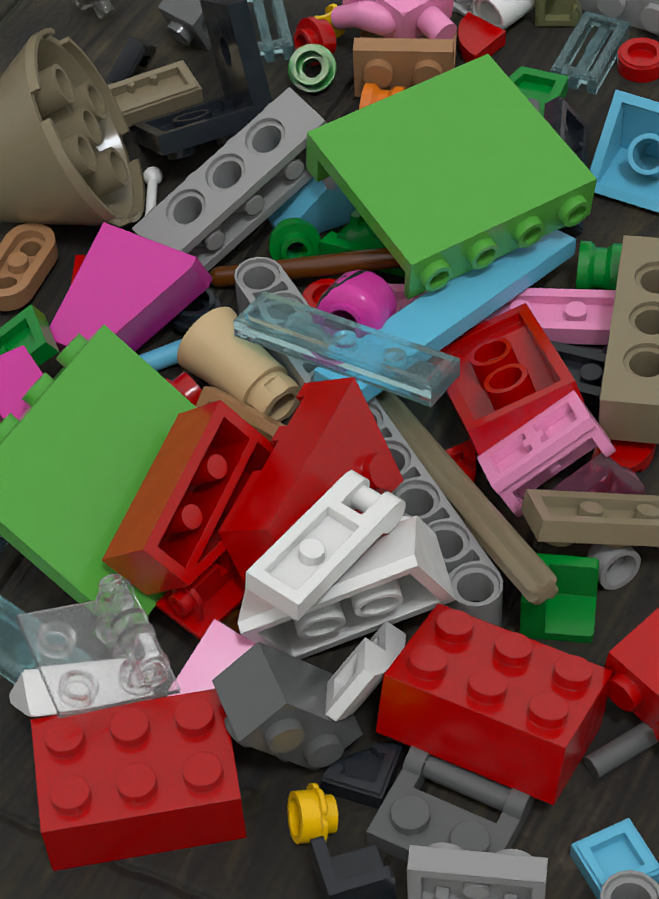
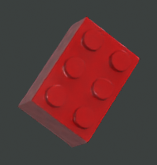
M438 603L384 673L376 732L554 806L601 728L608 697V684L613 671L591 663L582 657L568 654L532 640L523 634L506 630L470 616L464 611L452 609Z
M216 689L31 719L40 829L53 871L247 838L232 740L224 723V718L227 715Z

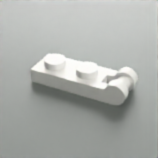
M353 470L348 471L246 571L245 588L298 621L383 533L388 534L397 526L404 514L406 502L390 492H385L381 495L370 488V480ZM358 509V510L361 511L363 514L361 515V514H359L358 512H356V511H354V510Z

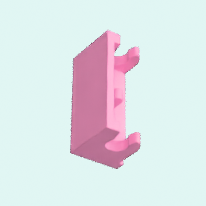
M573 390L482 453L477 459L492 488L499 494L515 516L520 518L523 516L521 506L526 489H536L597 446L606 458L616 452V449L597 420Z

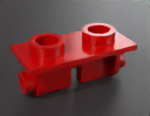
M226 549L190 586L169 590L156 602V607L201 641L214 619L222 622L242 603L246 584H244Z

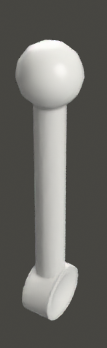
M154 166L148 167L143 174V179L147 184L145 216L152 208L156 207L157 185L163 180L162 171Z

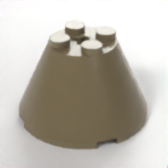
M45 28L29 38L0 77V224L39 223L102 226L103 222L115 227L127 226L141 218L145 207V185L140 160L135 159L130 162L122 138L123 135L130 133L128 125L108 85L83 50L71 38L66 37L58 40L51 36L55 34L53 28Z

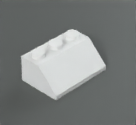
M417 515L413 517L402 516L397 526L390 533H383L298 621L245 588L238 626L240 634L255 644L261 642L295 658L303 659L379 630L385 621L395 624L432 610L438 603L445 605L453 602L456 598L436 533Z

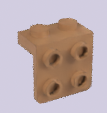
M361 30L360 38H354L353 44L355 97H361L365 83L377 84L382 90H391L395 86L408 89L454 69L457 32L452 39H428L425 35L417 39L384 38L383 36Z

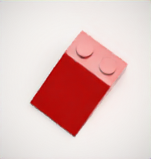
M526 303L469 329L429 358L477 457L573 390L584 403L575 379Z

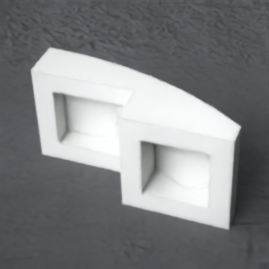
M385 621L370 640L365 637L327 682L325 715L334 721H339L353 714L383 680L384 673L405 647L406 634Z

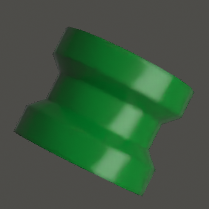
M581 240L576 289L616 290L622 244L613 243L608 248L596 247L592 241Z

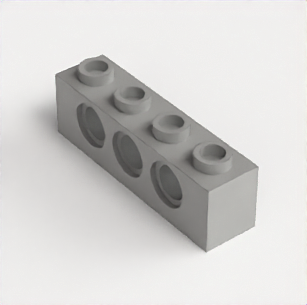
M290 87L287 88L241 131L230 138L202 166L191 173L163 201L152 208L132 229L139 236L197 257L205 269L209 271L313 178L306 169L307 132L325 125L327 122Z

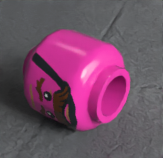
M350 271L335 280L321 295L316 306V321L324 337L327 340L329 338L343 350L369 331L381 329L387 319L396 314L397 301L392 288L380 276L370 271Z

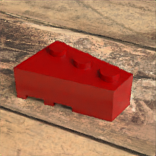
M355 377L303 384L296 396L301 403L288 425L279 426L271 439L275 447L262 470L252 472L221 525L218 534L244 584H246V571L348 471L353 470L370 480V488L381 495L385 492L392 493L404 481ZM358 509L354 510V511L358 512V513L361 514V515L363 514V513H362L361 511H359Z
M221 400L179 413L102 561L146 595L190 586L226 550L218 531L253 471L262 470L275 445Z

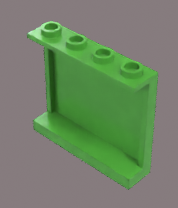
M489 54L307 132L306 169L316 182L331 176L405 271L404 295L408 300L426 291H436L445 286L451 279L468 271L483 269L494 262L496 258L517 248L530 247L543 236L564 226L571 227L577 225L586 216L590 215L597 178Z
M103 325L88 340L78 333L56 358L64 366L58 374L52 378L45 372L21 398L29 405L21 417L17 419L13 414L9 413L0 422V535L100 621V624L91 636L106 649L111 650L134 635L156 606V602L166 591L151 595L144 594L104 563L102 558L178 414L197 407L106 325Z

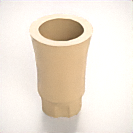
M218 307L207 312L184 335L177 351V361L182 368L199 377L210 386L226 392L279 422L289 418L300 403L296 396L301 387L288 376L286 368L272 357L254 338L232 308Z

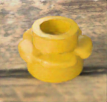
M309 783L306 790L290 792L287 805L288 824L291 837L296 844L310 843V839L322 835L326 842L328 834H335L337 832L338 808L332 794L325 795L317 783Z

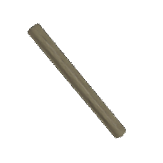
M389 387L376 395L375 399L477 542L523 596L535 605H541L546 599H553L558 592V587L555 585L557 577Z

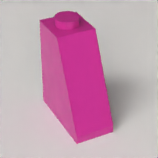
M103 222L50 325L58 350L61 353L78 333L88 340L101 326L106 325L135 352L209 287L213 278L197 257Z

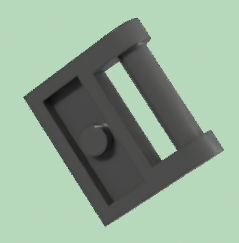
M411 746L404 760L401 772L366 831L367 845L372 846L376 844L378 850L407 863L410 845L428 846L433 843L445 842L455 844L463 850L492 853L503 849H511L530 814L535 798ZM428 779L500 810L502 813L497 823H494L425 793L420 788L424 781Z

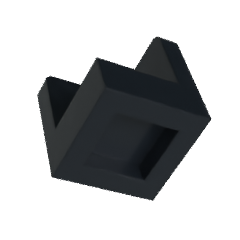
M323 835L310 839L313 874L321 899H396V883L391 866H383L376 844L330 857Z

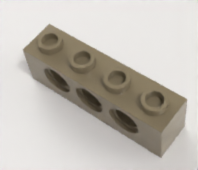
M624 235L599 408V425L611 440L659 444V238L629 235Z

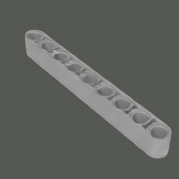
M254 257L245 260L236 268L234 275L239 317L243 315L247 317L254 338L272 357L286 368L288 376L297 382L301 388L304 383L314 382V369L339 353L341 349L329 338L327 340L321 333L316 321V314L280 264L267 257ZM373 397L367 404L404 479L392 494L406 502L403 516L413 517L417 515L436 533L456 598L455 601L447 603L445 606L464 611L470 616L501 627L503 579L500 572L378 401Z

